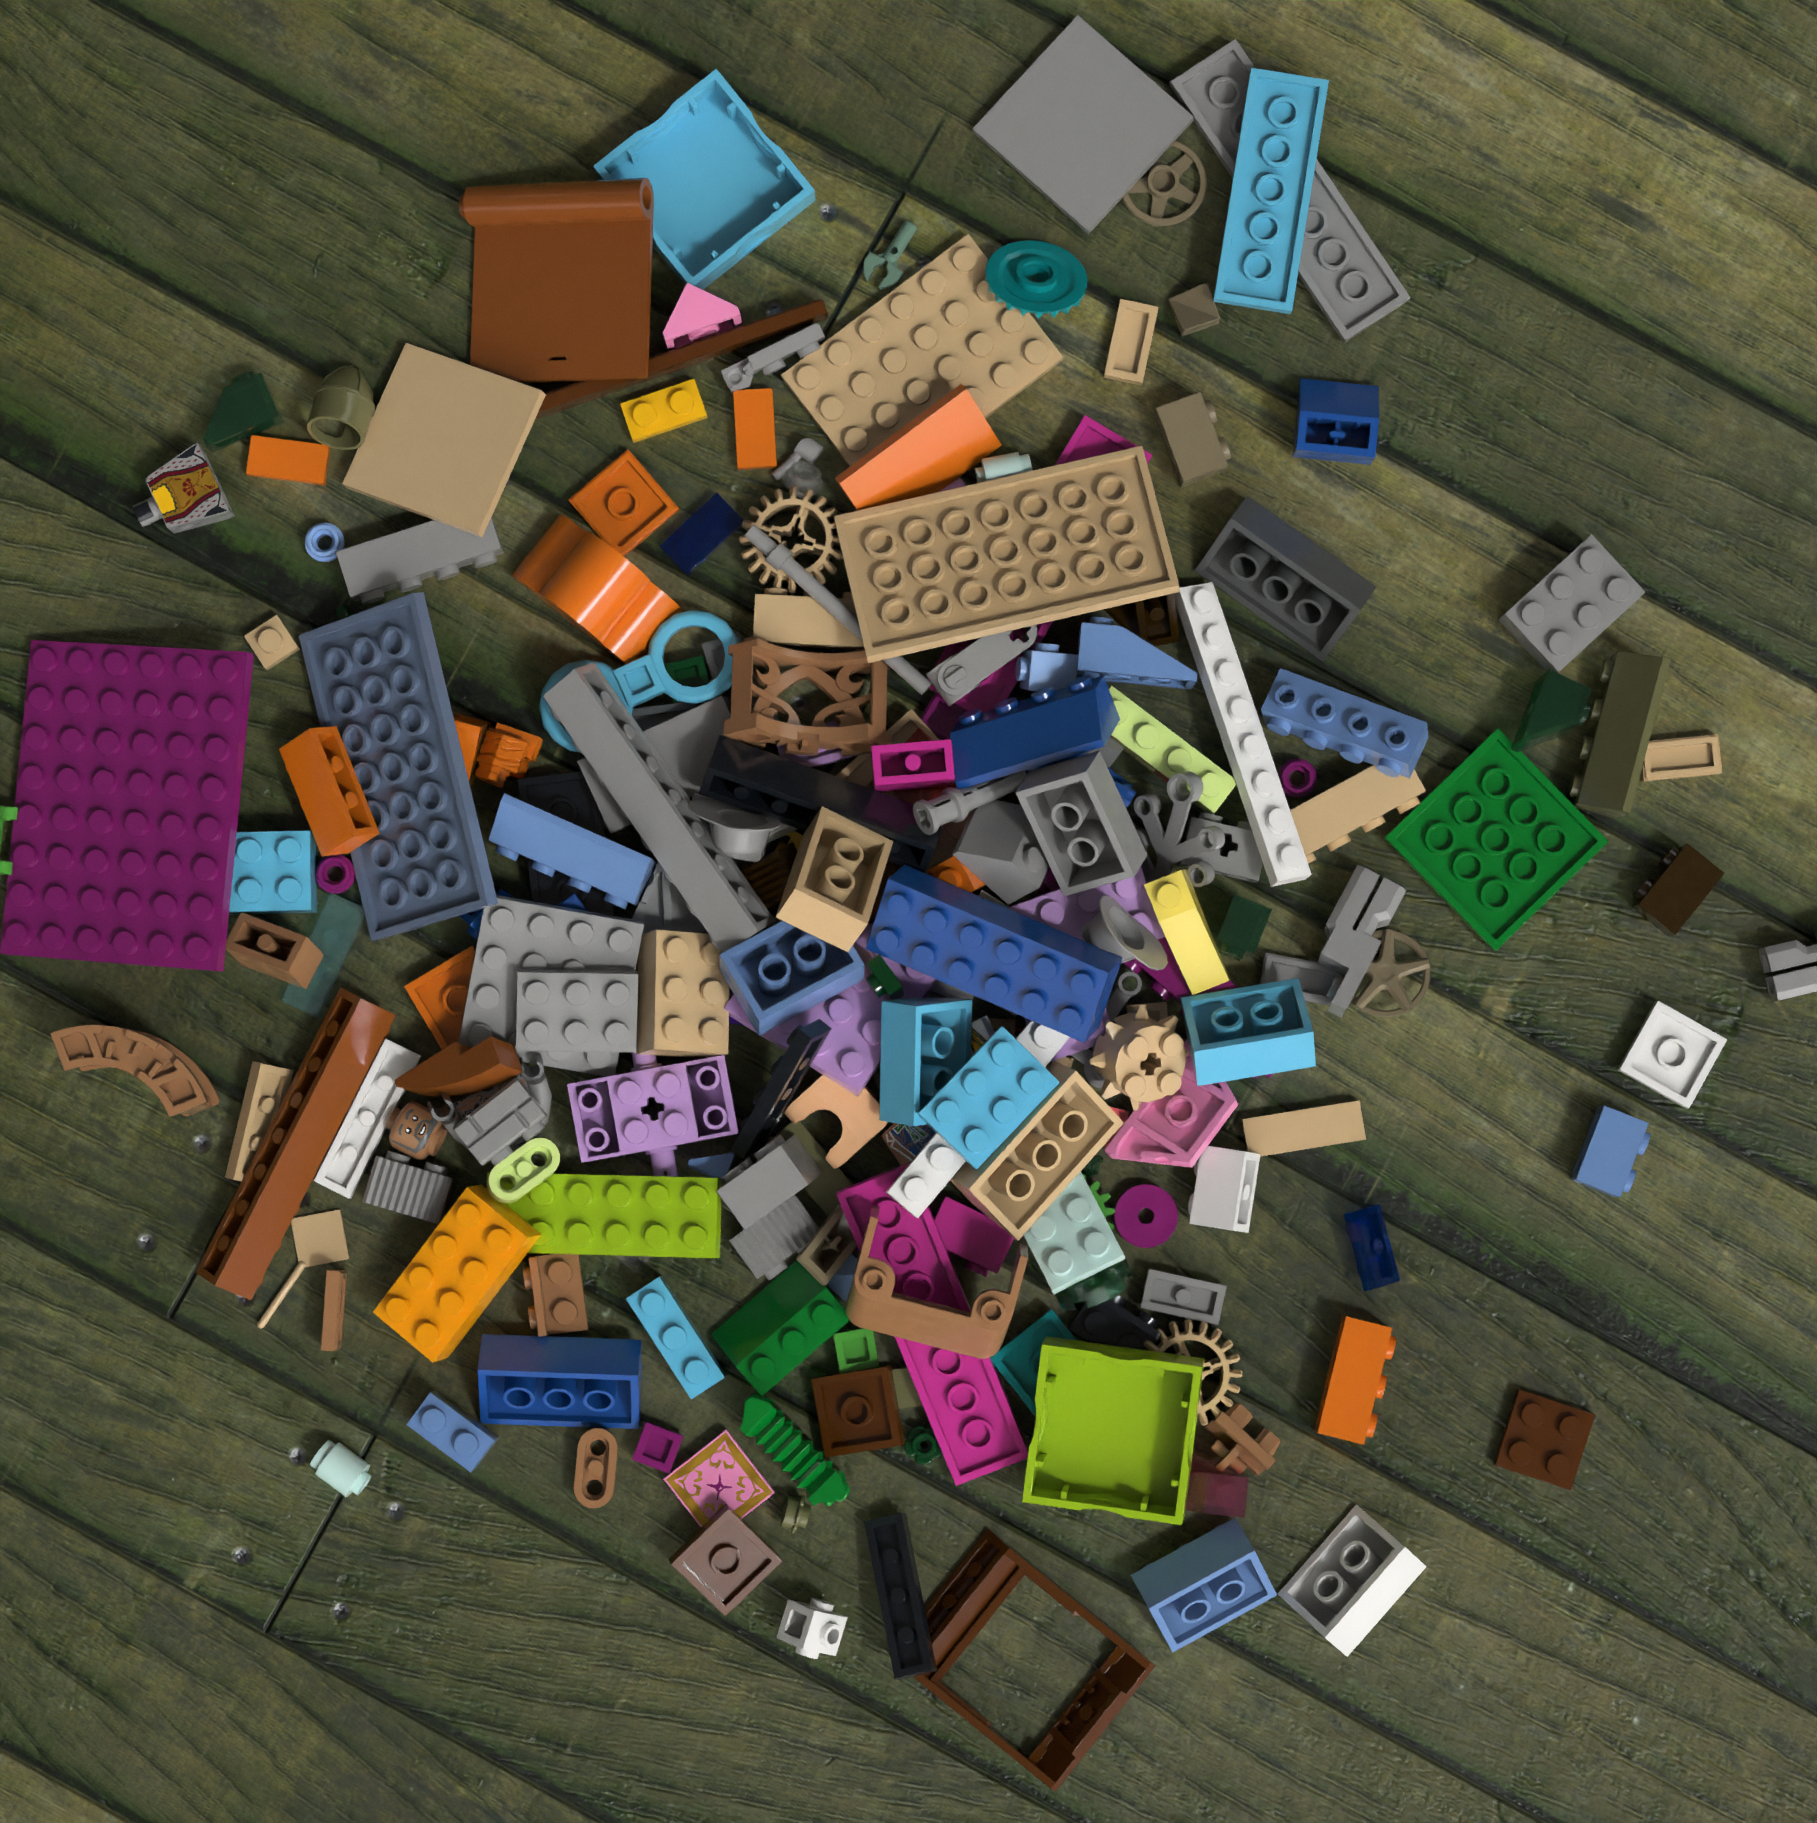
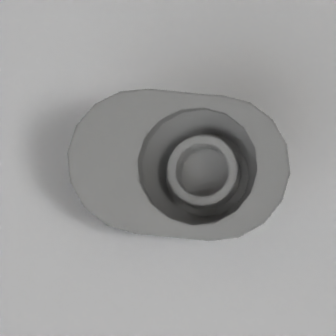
M696 799L690 801L687 806L694 815L710 822L712 840L717 849L725 856L733 859L752 862L760 861L764 856L770 830L781 826L779 819L755 814L721 801Z
M1108 895L1102 896L1099 900L1100 911L1081 929L1082 938L1098 948L1123 957L1121 963L1136 958L1151 969L1157 971L1165 969L1168 964L1167 955L1157 938L1145 926L1128 914L1114 898Z

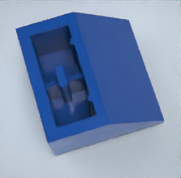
M1300 378L1292 457L1371 465L1376 457L1379 425V386Z

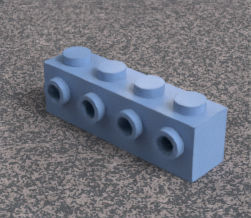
M1280 668L1261 708L1264 724L1272 732L1281 736H1288L1289 733L1303 738L1306 744L1319 750H1324L1327 747L1338 751L1344 759L1359 764L1362 761L1375 765L1381 773L1390 777L1401 775L1410 779L1429 738L1427 722Z

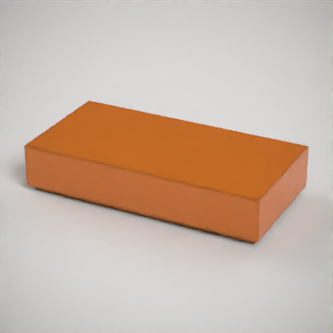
M746 389L733 392L737 469L777 468L773 389Z
M251 435L246 475L326 486L331 448L323 444Z

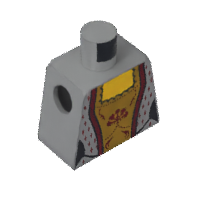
M198 443L192 445L147 476L145 481L152 497L133 505L134 512L142 527L163 518L167 528L172 533L187 531L235 516L205 450Z

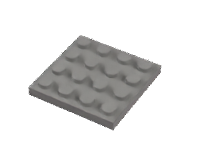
M496 895L498 904L483 908L458 1043L472 1048L492 1036L513 1044L516 1050L517 969L635 971L644 921ZM516 1051L518 1059L523 1057V1062L537 1064L536 1053H540L543 1058V1066L606 1077L615 1075L619 1052Z

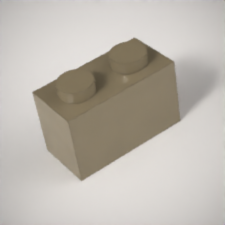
M1201 392L1155 409L1154 416L1180 487L1226 471L1228 466L1226 460L1231 459L1230 450L1224 436L1217 437L1213 427V423L1218 422L1215 409L1210 400H1203Z

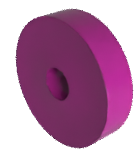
M1141 1184L1129 1188L1119 1197L1114 1208V1224L1120 1236L1128 1243L1141 1248L1156 1247L1167 1241L1173 1234L1178 1221V1212L1174 1200L1165 1190L1155 1185ZM1144 1208L1150 1209L1153 1213V1219L1148 1224L1141 1223L1138 1218L1140 1210Z

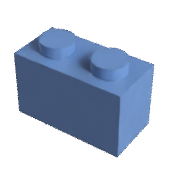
M1598 1106L1570 1180L1613 1197H1621L1623 1191L1628 1193L1636 1176V1170L1632 1169L1636 1155L1642 1156L1650 1140L1651 1134L1646 1132L1649 1123L1610 1107Z
M436 1390L429 1393L406 1424L470 1473L477 1468L499 1438Z

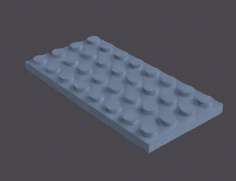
M424 592L411 593L300 634L299 639L320 727L337 726L380 834L350 852L371 941L382 940L498 904Z

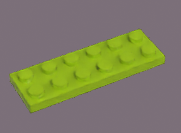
M553 1173L519 1200L505 1203L542 1234L528 1253L720 1258L721 1197L717 1190L722 1187V1177ZM504 1177L500 1179V1186L505 1190H510L513 1188V1182L511 1179Z

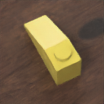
M1180 870L1144 884L1158 922L1192 995L1230 981L1187 870Z

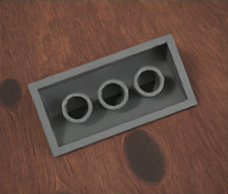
M1249 496L1245 498L1195 569L1198 574L1213 582L1215 586L1321 661L1325 660L1376 588L1375 585Z

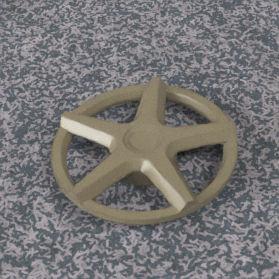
M1174 141L1171 147L1180 149L1185 154L1170 166L1162 165L1158 159L1149 168V175L1145 178H1140L1122 198L1127 209L1135 217L1154 227L1171 226L1185 221L1198 210L1205 197L1207 177L1203 163L1191 148L1178 141ZM1193 162L1200 176L1198 195L1179 182V178ZM1128 193H1150L1152 195L1151 216L1140 211L1132 203ZM1170 197L1192 205L1178 216L1162 218L1167 200Z
M1391 929L1375 931L1373 937L1376 939L1382 938L1379 958L1371 962L1366 972L1370 979L1358 997L1353 996L1351 1002L1357 1008L1370 1015L1394 1017L1410 1011L1423 999L1430 982V964L1422 947L1409 936ZM1394 939L1410 946L1416 952L1419 959L1397 962L1394 956ZM1423 971L1421 988L1415 998L1410 1001L1401 983V979L1404 976ZM1380 991H1388L1401 1008L1385 1011L1371 1008L1367 1004Z

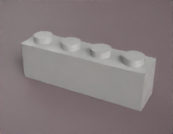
M493 516L483 537L432 520L336 551L349 595L355 602L361 600L363 605L384 599V592L399 588L400 592L417 589L422 586L421 580L436 576L437 580L454 577L460 574L459 568L473 563L475 568L491 565L498 561L496 556L504 554Z

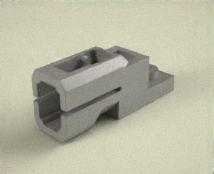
M1357 865L1326 923L1324 932L1327 943L1318 960V963L1345 976L1344 979L1336 976L1326 997L1332 999L1328 1011L1340 1018L1343 1017L1382 941L1373 937L1376 928L1389 925L1406 892L1400 885L1383 878L1357 929L1353 930L1380 877L1379 874Z
M1793 940L1760 948L1759 957L1763 973L1817 961V944L1806 947L1799 941ZM1817 966L1765 978L1771 1001L1774 1002L1816 992Z

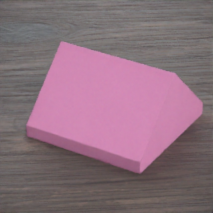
M687 283L663 331L667 350L670 351L743 326L738 306Z

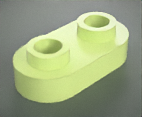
M534 1138L525 1143L493 1167L487 1177L489 1194L501 1203H512L519 1200L555 1172L560 1163V1153L557 1146L546 1138ZM532 1155H541L545 1160V1164L541 1167L535 1166L531 1161ZM504 1177L511 1179L513 1188L510 1190L503 1189L500 1186V1179Z

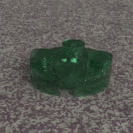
M1125 1258L1056 1293L1055 1297L1059 1306L1067 1311L1076 1310L1074 1303L1085 1301L1088 1308L1096 1306L1122 1292L1127 1287L1124 1279L1128 1277L1132 1280L1133 1273Z

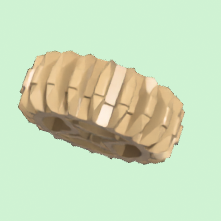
M790 487V499L784 500L781 490H774L777 502L773 504L765 495L762 496L760 501L765 510L761 512L758 508L751 506L749 513L756 519V522L744 520L742 528L748 531L753 525H756L777 545L782 543L787 547L786 541H782L781 537H791L799 523V540H804V544H795L793 549H790L793 553L791 557L795 560V558L803 554L820 556L814 564L805 568V570L824 585L826 580L821 571L824 569L832 575L837 572V568L829 562L830 558L837 561L843 560L842 552L833 549L834 546H840L838 536L833 534L837 532L835 522L830 523V520L837 515L836 508L832 507L823 512L822 509L827 502L824 496L818 498L815 504L810 503L813 494L810 489L804 492L803 500L797 499L796 487ZM797 510L791 522L786 526L772 525L770 527L766 525L771 518L781 512ZM808 514L813 516L823 527L826 535L825 545L816 542V539L809 537L805 533ZM745 535L740 536V544L752 545V548L746 549L741 553L743 560L756 558V561L748 567L749 572L753 574L763 569L764 572L759 578V582L762 585H765L771 577H774L773 588H782L783 581L789 582V593L795 594V581L783 570L779 569L777 571L765 561L766 558L763 553Z
M1185 1319L1184 1331L1179 1332L1177 1324L1172 1321L1169 1322L1170 1336L1166 1337L1164 1332L1157 1328L1156 1330L1162 1333L1159 1338L1160 1342L1155 1345L1146 1339L1143 1345L1149 1350L1164 1352L1173 1345L1175 1354L1181 1355L1183 1353L1184 1356H1190L1184 1341L1194 1340L1206 1344L1213 1350L1217 1358L1204 1361V1367L1207 1368L1203 1369L1202 1380L1205 1376L1217 1370H1221L1217 1389L1206 1401H1203L1202 1392H1200L1198 1419L1201 1425L1204 1426L1208 1424L1206 1411L1211 1410L1212 1414L1217 1417L1221 1413L1216 1407L1220 1401L1228 1407L1233 1405V1401L1224 1395L1227 1390L1234 1393H1239L1240 1391L1239 1386L1229 1383L1230 1377H1242L1241 1370L1230 1369L1229 1364L1238 1362L1240 1356L1238 1354L1226 1356L1225 1351L1233 1346L1231 1340L1228 1339L1220 1345L1216 1343L1222 1334L1220 1329L1216 1328L1208 1337L1205 1335L1208 1329V1323L1201 1321L1197 1332H1192V1320Z

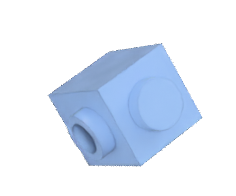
M1036 642L1035 650L1026 649L1023 651V657H1018L1015 678L1016 681H1020L1019 688L1038 691L1042 688L1053 687L1055 691L1068 687L1067 684L1076 679L1078 655L1059 652L1058 644Z

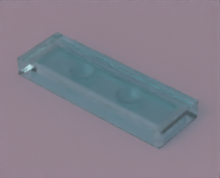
M330 893L310 937L311 942L324 956L307 989L289 983L282 998L283 1002L311 1015L320 1017L365 918L363 907Z

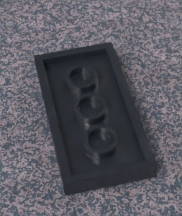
M582 771L517 779L521 801L605 837L603 817ZM527 858L533 902L557 905L575 892L589 912L615 916L614 905L603 900L606 895L605 892L591 887L589 893L581 891L567 884L570 878L567 875L555 871L553 877H550L532 869L533 860Z

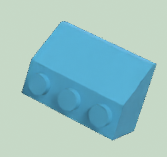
M1299 978L1181 997L1190 1058L1197 1086L1316 1066L1314 1032Z
M902 998L882 1001L879 1120L908 1126L927 1125L917 1113L971 1057L972 999Z

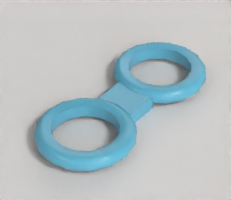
M689 610L674 614L659 625L650 640L648 655L618 669H613L603 662L584 659L568 663L553 673L541 693L539 711L543 727L554 742L569 751L579 752L575 748L568 731L552 715L550 706L543 695L573 669L593 662L631 715L633 707L663 693L676 701L693 704L713 700L727 691L732 685L733 657L728 655V646L738 644V637L726 621L710 612ZM693 626L706 628L716 634L723 643L725 651L724 666L717 678L707 685L699 687L682 686L674 681L667 673L663 660L665 646L670 638L681 629Z

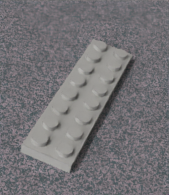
M1236 39L1170 81V87L1185 109L1194 116L1195 124L1232 179L1251 68H1255ZM1316 158L1298 276L1342 342L1345 343L1409 301L1411 297Z

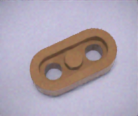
M592 1428L586 1431L578 1442L574 1493L577 1500L588 1508L604 1506L610 1501L615 1490L618 1441L615 1435L606 1428ZM595 1440H601L606 1445V1451L601 1455L595 1454L591 1449L592 1442ZM598 1480L602 1484L601 1493H590L588 1490L589 1481Z

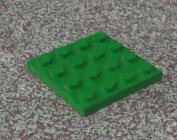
M1499 728L1481 743L1383 838L1493 952L1497 951L1609 842Z

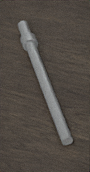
M753 525L745 534V537L767 556L765 561L777 571L779 569L783 570L863 642L857 616L791 557L793 553L782 543L777 545L760 528ZM902 656L883 660L919 694L922 695L931 686L932 683Z

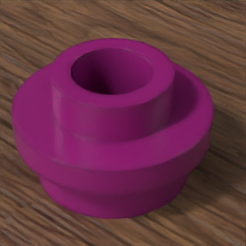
M1298 758L1288 760L1278 771L1284 794L1291 798L1305 797L1316 786V771L1306 760ZM1292 772H1300L1303 775L1304 782L1302 785L1295 786L1291 784L1289 777Z
M343 855L326 856L320 860L316 867V881L328 893H343L354 883V866ZM334 867H340L343 871L342 878L336 882L331 881L329 878L330 870Z

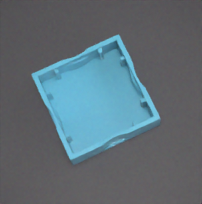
M717 69L673 102L670 108L657 121L635 132L593 166L598 180L649 179L654 194L652 246L684 286L689 283L702 290L816 201L814 188L784 151L762 132L752 112Z

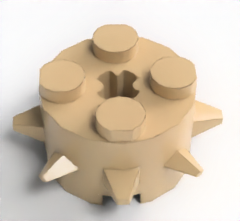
M1140 1004L1137 1013L1118 1016L1113 1019L1116 1023L1107 1020L1104 1024L1106 1033L1104 1036L1099 1034L1096 1039L1093 1058L1089 1060L1090 1065H1094L1097 1073L1104 1079L1100 1096L1106 1100L1119 1093H1123L1130 1098L1133 1110H1138L1141 1102L1149 1103L1162 1099L1166 1095H1174L1181 1087V1078L1186 1064V1056L1188 1055V1050L1184 1047V1041L1174 1032L1178 1018L1175 1015H1171L1157 1022L1148 1017L1145 1004Z

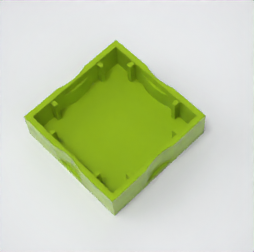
M1046 1336L1041 1346L1035 1394L1036 1417L1033 1438L1028 1451L1022 1502L1073 1510H1106L1128 1518L1182 1525L1186 1510L1205 1358Z

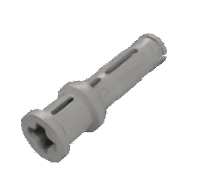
M1023 770L963 789L950 787L944 789L941 796L932 800H919L913 805L916 823L925 834H934L940 826L951 821L955 823L961 822L967 817L969 811L1017 791L1027 774Z

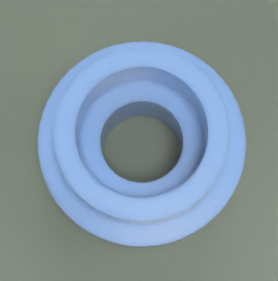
M318 523L312 526L305 536V548L308 554L319 562L335 560L337 558L336 551L344 549V536L340 529L331 523ZM329 536L332 539L331 547L326 550L320 549L318 546L320 538Z

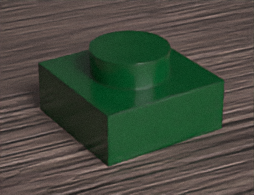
M703 655L665 665L669 676L682 686L699 687L710 683ZM673 699L674 703H681L680 701H676L675 699Z
M880 954L866 963L870 974L866 981L878 998L885 995L888 1000H894L904 996L903 986Z

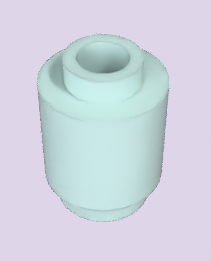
M1019 452L981 459L982 467L975 468L977 483L1033 471L1029 454L1019 455Z
M330 1440L325 1442L310 1463V1466L317 1470L315 1475L345 1497H348L352 1492L359 1495L372 1477L367 1473L370 1464L340 1442L337 1444Z

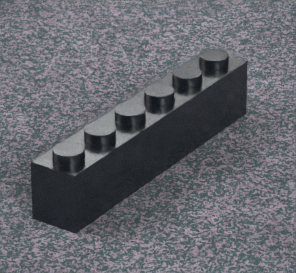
M719 735L699 794L755 814L774 817L783 824L806 831L823 806L892 840L893 844L887 861L900 866L905 864L924 873L934 853L942 828L940 826L936 833L927 835L916 823L913 813L914 804Z

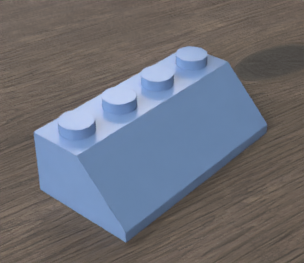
M505 793L500 801L488 839L497 845L494 852L514 861L517 860L519 855L533 860L531 868L550 877H553L555 871L570 877L567 882L568 885L586 893L590 892L591 887L606 893L604 901L622 909H626L628 903L635 906L638 905L656 865V862L648 856Z

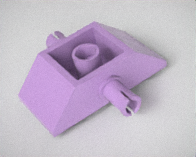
M631 1052L634 1068L630 1069L631 1072L567 1084L581 1163L646 1152V1155L650 1154L654 1176H665V1171L667 1176H678L674 1155L677 1145L739 1134L725 1055L662 1066V1063H657V1057L654 1055H639ZM655 1098L657 1103L664 1104L665 1106L664 1111L658 1113L659 1119L655 1121L652 1120L651 1115L644 1114V1107L649 1105V1099Z

